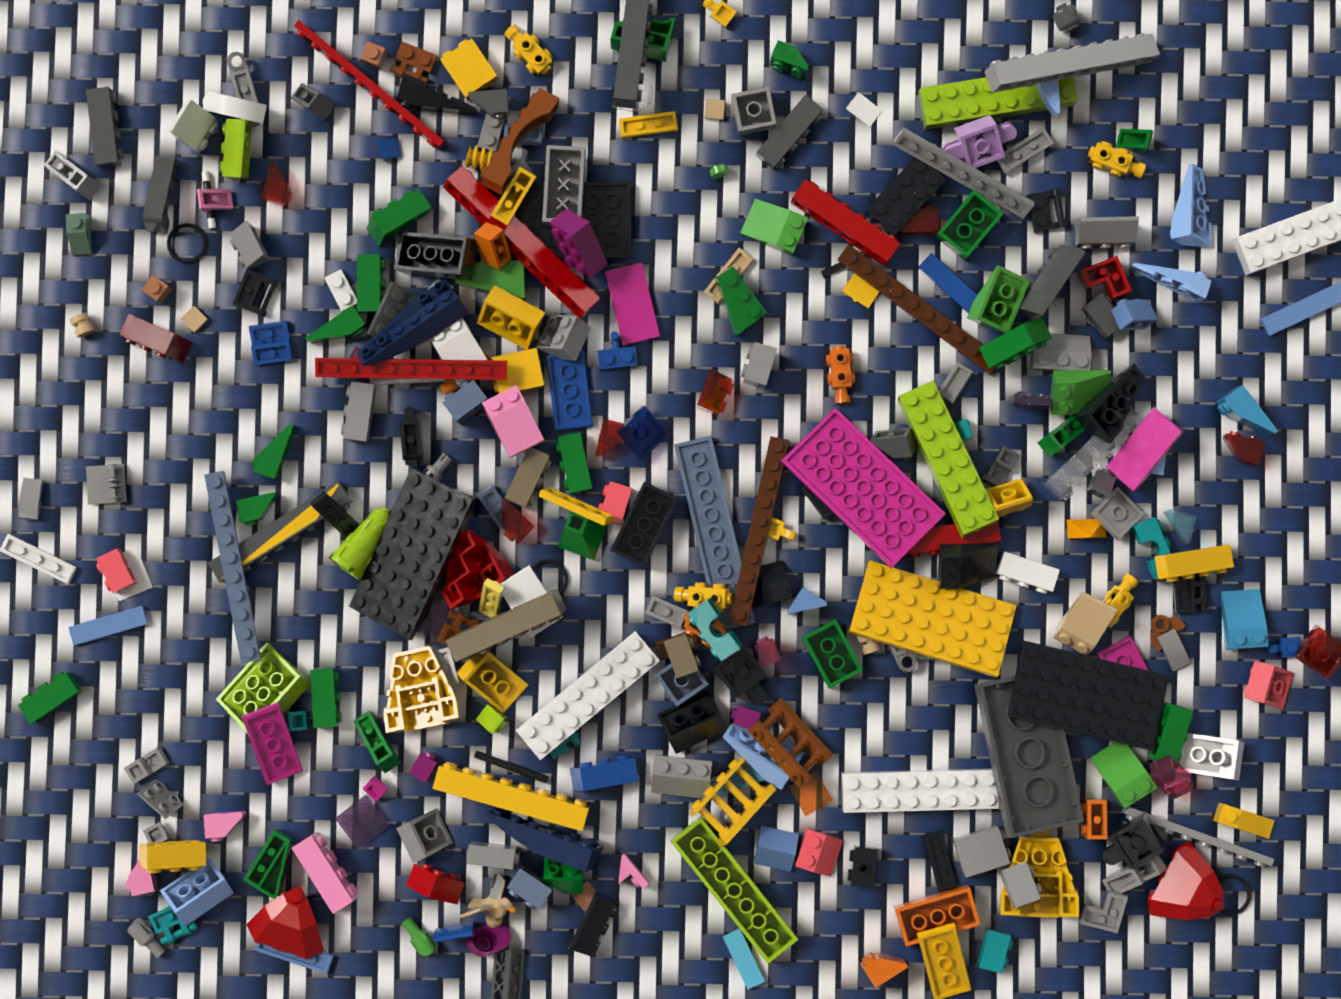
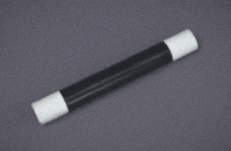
M209 171L201 172L203 189H211ZM214 210L207 212L209 229L216 228Z

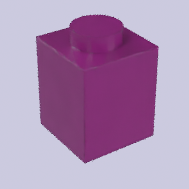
M738 705V708H733L730 719H733V724L748 729L759 720L761 712Z
M428 751L426 753L421 752L409 774L426 783L439 761L435 760L436 756Z

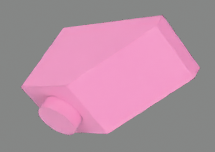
M246 811L205 814V838H211L212 842L222 841L223 837L228 836L245 817Z
M140 859L129 874L128 881H126L127 890L131 892V896L158 890L156 874L149 873L146 869L141 868Z

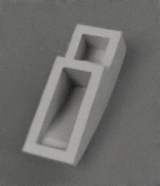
M1157 855L1132 870L1127 865L1104 878L1102 882L1107 890L1123 893L1142 885L1146 880L1162 874L1166 866L1160 856Z

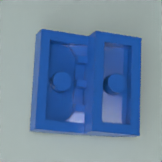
M287 320L249 326L254 365L292 360Z
M475 922L436 928L434 931V942L440 943L474 937Z

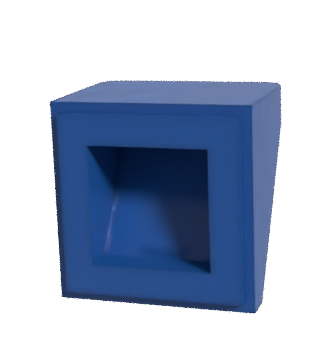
M398 138L378 140L380 156L383 161L401 157Z

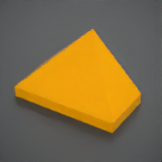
M1067 519V539L1106 538V529L1096 519Z

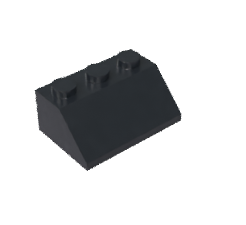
M709 689L678 706L675 705L657 714L675 754L728 729Z
M597 891L595 892L570 943V950L591 956L592 952H597L601 944L598 939L601 934L605 936L609 927L606 923L609 917H614L618 909L615 906V900Z

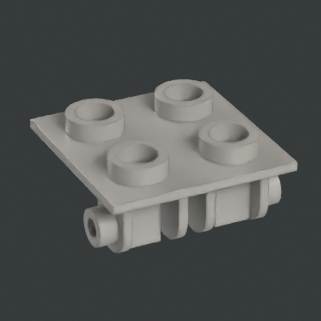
M124 464L86 466L88 505L127 502Z
M154 779L137 792V795L165 820L169 816L173 817L177 810L184 805L176 795L172 794L157 779Z

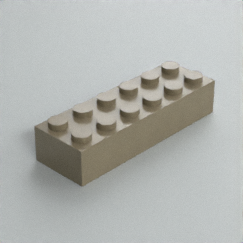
M555 589L459 632L447 639L446 643L455 662L461 660L463 663L476 656L477 652L481 655L490 651L494 644L499 647L511 640L510 637L512 636L514 639H517L529 632L528 629L530 628L532 631L543 627L546 621L552 623L563 617L562 613L567 609L558 589Z

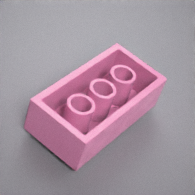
M316 832L292 847V850L334 914L358 898L356 895L358 891L353 883L350 884L346 879L348 875L344 868L339 867L336 863L337 857L332 850L329 851L326 847L327 841L324 836Z

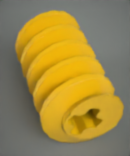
M478 145L473 150L470 146L465 163L466 168H469L472 164L474 170H477L479 166L480 171H482L484 166L488 167L491 162L490 158L493 154V149H490L487 154L485 147L479 152Z

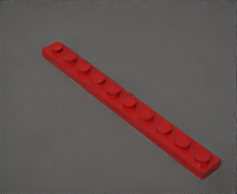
M298 20L294 24V27L298 30L296 34L303 40L309 39L312 42L310 45L316 51L320 52L322 50L326 53L325 58L332 64L338 63L341 66L339 69L346 76L351 74L356 78L354 82L361 88L364 86L370 90L368 94L375 100L380 98L387 110L391 113L393 110L399 114L397 118L404 124L409 122L413 126L412 130L420 137L422 134L427 137L428 140L426 142L434 149L436 147H439L441 150L446 145L443 139L301 21Z
M315 358V377L507 380L508 360L386 359L364 367L359 358Z

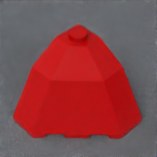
M466 529L460 534L451 559L448 561L446 570L448 575L446 585H443L442 594L449 608L455 609L480 601L483 584L487 578L502 583L513 576L514 573L508 562L494 546L471 530Z
M1186 842L1174 849L1170 856L1172 857L1170 865L1158 878L1160 883L1156 891H1151L1148 897L1149 914L1159 917L1193 920L1211 917L1225 909L1224 892L1217 876L1194 846Z
M301 886L283 893L266 904L247 923L248 930L255 943L271 946L273 949L297 955L305 960L324 952L316 920Z

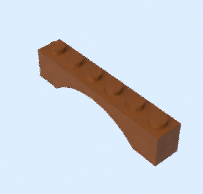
M541 88L531 95L529 104L521 110L517 123L513 122L509 135L503 137L499 150L497 152L494 151L488 167L484 166L480 176L482 177L483 186L500 195L503 194L511 182L510 161L514 149L529 131L539 125L550 122L559 108V97Z

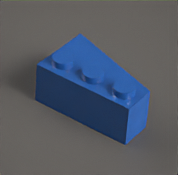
M628 755L617 756V760L610 761V758L599 760V763L596 764L585 762L580 763L581 766L570 768L573 791H589L639 781L635 758H629Z

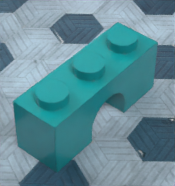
M1152 517L1131 527L1138 544L1149 541L1156 546L1157 552L1155 556L1171 554L1169 550L1171 548L1170 542L1167 537L1164 538L1161 532L1163 526L1159 519L1156 520L1155 517ZM1154 557L1146 561L1152 578L1158 579Z
M708 598L688 613L690 615V622L693 626L699 628L702 640L705 643H709L711 653L716 659L719 658L720 661H723L743 646L733 630L725 634H719L714 631L712 621L721 613L711 598Z

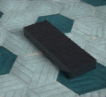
M325 491L320 493L310 503L345 538L360 525Z
M939 830L923 834L938 892L957 887L943 831Z

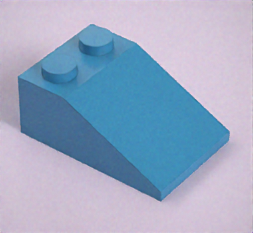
M1243 385L1234 388L1216 402L1218 404L1217 409L1223 416L1226 415L1228 418L1265 436L1278 432Z
M1260 589L1220 591L1225 649L1269 647L1267 624Z

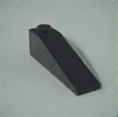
M406 73L403 74L397 99L403 107L407 109L412 107L419 110L469 115L477 114L475 107L455 97L449 99L444 91L440 89L431 90V87L427 85L428 83Z
M1134 363L1130 364L1076 414L1075 418L1087 432L1108 444L1111 443L1123 430L1125 418L1130 414V407L1141 389L1145 376Z

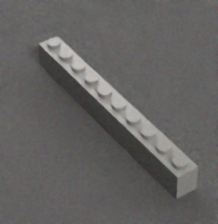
M1141 33L1132 38L1125 36L1116 41L1109 39L1100 44L1093 42L1087 46L1077 45L1067 50L1066 48H1060L1051 53L1050 51H1044L1035 56L1034 54H1028L1023 58L1012 57L1007 61L996 60L991 62L990 67L984 72L991 92L994 93L1151 63L1160 53L1153 34L1144 35V33Z

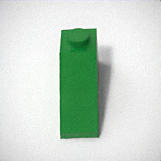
M352 305L305 337V339L309 343L349 338L354 335L358 337L366 331L367 324Z
M1076 414L1071 415L1037 442L1048 457L1057 453L1085 430L1075 418Z
M289 424L259 453L258 457L255 456L252 463L253 472L278 480L297 426Z
M370 711L353 721L375 764L384 773L401 764L395 750Z

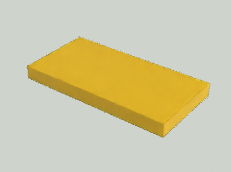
M955 923L917 933L933 998L943 999L971 991Z

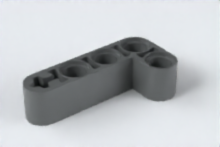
M156 156L143 212V222L147 232L168 233L169 217L167 212L178 160L175 157Z

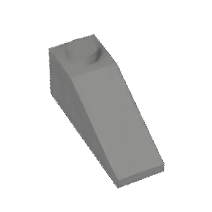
M56 150L44 164L46 168L89 201L101 187L99 183Z

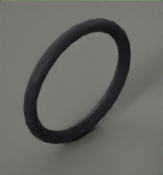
M185 223L176 226L167 238L169 254L181 263L197 261L203 256L207 247V239L204 232L194 224ZM181 228H193L201 234L203 239L201 252L192 259L179 258L172 251V236Z
M544 559L535 563L532 567L533 571L544 563L555 564L562 570L564 585L559 591V594L562 595L568 585V574L564 566L552 559Z
M1234 874L1223 875L1218 878L1219 882L1227 878H1234L1242 882L1247 891V899L1244 905L1236 911L1221 910L1220 912L1225 915L1239 914L1250 903V887L1240 876Z

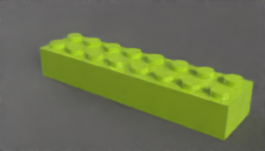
M986 77L923 87L918 92L924 130L969 123L988 115L995 119L1048 110L1038 93L1036 85L992 93ZM1074 77L1058 80L1060 108L1074 106L1078 101Z
M934 380L899 395L897 402L909 428L913 430L917 445L961 538L996 524L999 517Z
M700 815L671 839V843L767 964H769L794 944L798 937L726 846L721 847L716 842L719 837Z

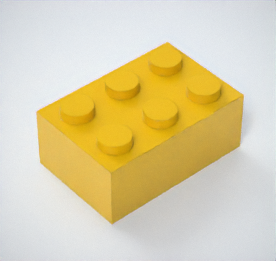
M494 285L484 300L477 324L528 350L538 334L545 312Z
M185 840L139 843L140 867L146 869L149 873H160L161 869L177 872L181 871L183 867L189 870H200V866H206V842Z

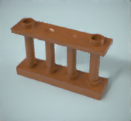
M780 698L767 709L771 714L763 724L758 720L747 731L800 788L812 778L807 772L815 764L820 767L833 754L786 702ZM777 720L784 730L775 738L768 729ZM789 735L797 742L790 752L781 745ZM802 749L810 756V759L803 766L794 759Z

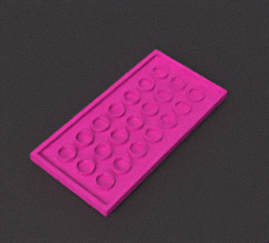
M836 408L781 460L814 495L891 569L946 514Z

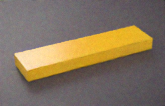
M551 487L540 490L539 497L603 526L613 523L615 516Z

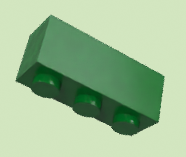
M357 254V312L359 314H376L383 299L382 290L386 288L385 278H382V271L386 269V262L380 254Z
M581 432L558 437L559 442H555L557 453H561L563 459L559 463L561 472H565L567 478L563 480L565 491L569 490L570 494L593 490Z
M336 668L310 670L313 728L337 727L339 722H342V712L338 711V703H341L340 691H337V684L340 683L339 672H336Z
M62 671L53 677L54 681L49 684L46 682L37 688L38 692L33 695L30 693L21 699L22 703L18 707L30 724H36L83 691L71 672L64 673Z
M1168 702L1164 703L1155 751H1150L1149 758L1177 766L1182 757L1181 750L1183 744L1187 740L1188 727L1193 720V710Z

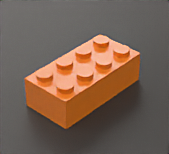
M968 885L893 906L906 947L919 943L917 936L919 932L955 923L957 932L981 925L971 889Z

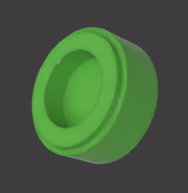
M720 164L711 168L709 173L712 179H717L728 174L729 169L726 164Z

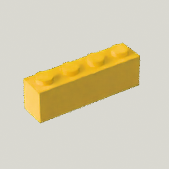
M1230 544L1154 556L1158 579L1166 578V582L1177 581L1178 576H1182L1183 579L1195 578L1194 574L1199 573V577L1211 575L1210 571L1214 570L1215 574L1227 572L1226 568L1234 567Z

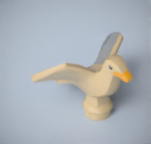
M494 873L488 898H474L468 905V908L473 909L461 913L460 918L483 911L487 914L485 917L487 925L491 928H497L502 924L503 916H505L507 910L514 913L515 908L509 899L505 897L502 899L506 882L503 876Z

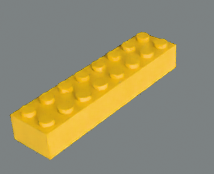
M446 762L438 767L432 789L579 831L584 829L590 805H586L587 801L576 798L575 801L568 799L569 796L560 793L554 796L549 794V790L539 788L538 791L533 790L529 784H512L513 780L502 777V779L498 780L494 778L495 775L486 772L480 775L475 773V769L469 767L459 769L457 764Z

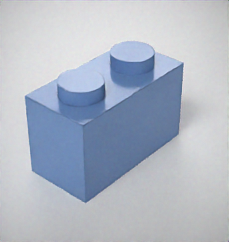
M1123 299L1117 302V306L1111 310L1120 330L1146 329L1158 320L1149 300Z

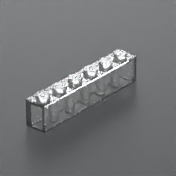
M1130 407V414L1126 416L1123 423L1125 424L1123 430L1111 443L1108 444L1093 435L1043 483L1046 489L1058 501L1062 499L1066 501L1074 493L1072 489L1076 485L1079 487L1087 481L1086 476L1090 472L1095 473L1101 467L1099 463L1104 458L1108 460L1115 453L1113 449L1117 445L1121 447L1128 440L1127 436L1134 432L1144 420L1132 407Z

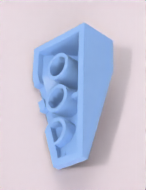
M1193 163L1189 164L1171 221L1170 236L1171 240L1180 245L1209 248L1212 247V225L1208 223L1206 212H1209V205H1206L1204 195L1206 194L1204 173L1201 168Z
M1133 263L1129 268L1195 303H1199L1206 298L1211 284V280L1207 279L1208 276L1202 272L1195 273L1140 263Z
M731 723L723 738L766 781L782 790L789 776L752 737L746 728ZM785 741L781 743L788 752L794 747ZM800 751L794 759L799 762L804 752Z

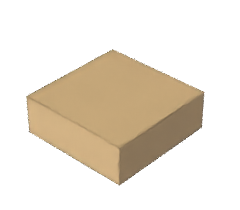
M706 99L704 119L723 120L725 100Z
M193 306L181 318L194 333L208 321L196 306Z

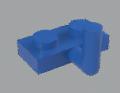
M617 332L611 333L613 349L597 351L600 370L638 366L636 347L620 348Z

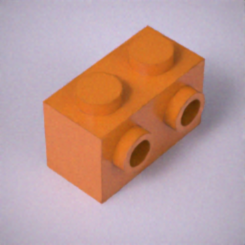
M486 222L474 233L483 263L499 270L512 259L503 229Z
M1084 799V803H1081L1084 815V823H1081V834H1084L1086 839H1107V800Z

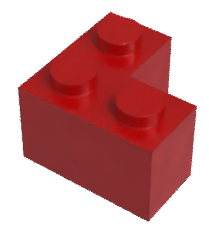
M1118 256L1078 272L1085 290L1103 284L1111 300L1127 295L1132 291Z
M422 863V865H413L406 886L427 898L458 904L465 882L459 880V876L454 873L448 872L445 875V872L441 870H433L432 865Z

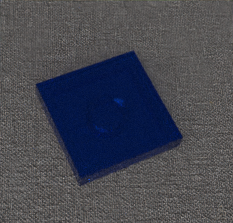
M641 406L616 431L640 460H643L668 435L667 431L646 406Z

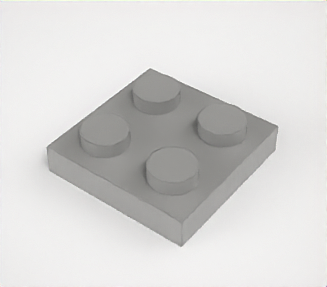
M1118 486L1112 491L1109 498L1104 499L1090 513L1117 541L1144 515Z

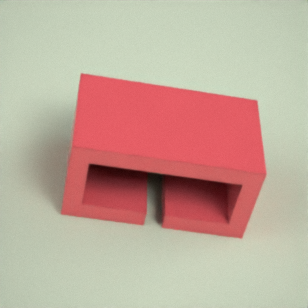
M611 481L609 485L605 484L602 494L605 496L604 503H600L598 509L614 515L613 523L622 525L632 488Z
M116 548L96 558L98 562L96 564L97 569L101 574H104L106 581H104L105 585L112 593H118L137 584L131 568L127 569L126 567L128 562L122 549Z

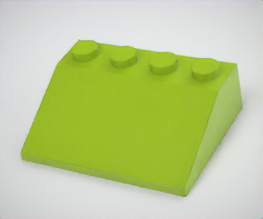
M268 642L260 649L261 660L249 662L216 698L219 704L246 733L247 731L241 716L276 702L279 703L284 715L311 685V682Z

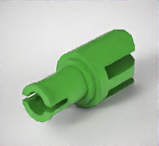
M412 917L406 919L402 925L412 937L410 943L421 956H431L436 949L433 939L426 930H420Z

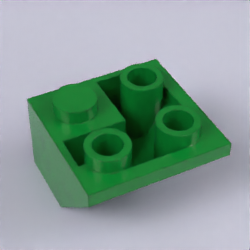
M778 40L771 55L770 66L773 67L772 69L781 73L783 71L789 72L792 77L801 79V77L806 78L808 65L797 47Z
M570 511L558 547L594 560L607 525L603 526Z
M545 857L543 877L545 883L563 894H583V871Z

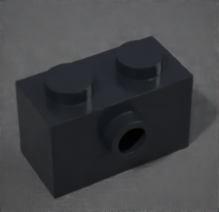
M854 845L853 850H850L849 861L852 862V868L848 869L847 881H850L851 886L875 888L878 849L876 847Z

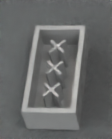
M547 145L543 225H550L549 222L566 208L582 217L586 161L585 147Z

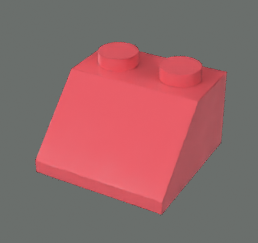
M1254 661L1250 671L1249 682L1245 688L1244 698L1283 710L1294 673L1274 665Z
M806 827L794 863L795 866L831 877L843 839Z

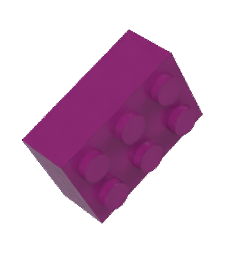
M566 208L549 222L552 227L551 232L559 243L558 248L564 254V261L570 268L574 267L580 274H585L592 278L608 265L589 221Z

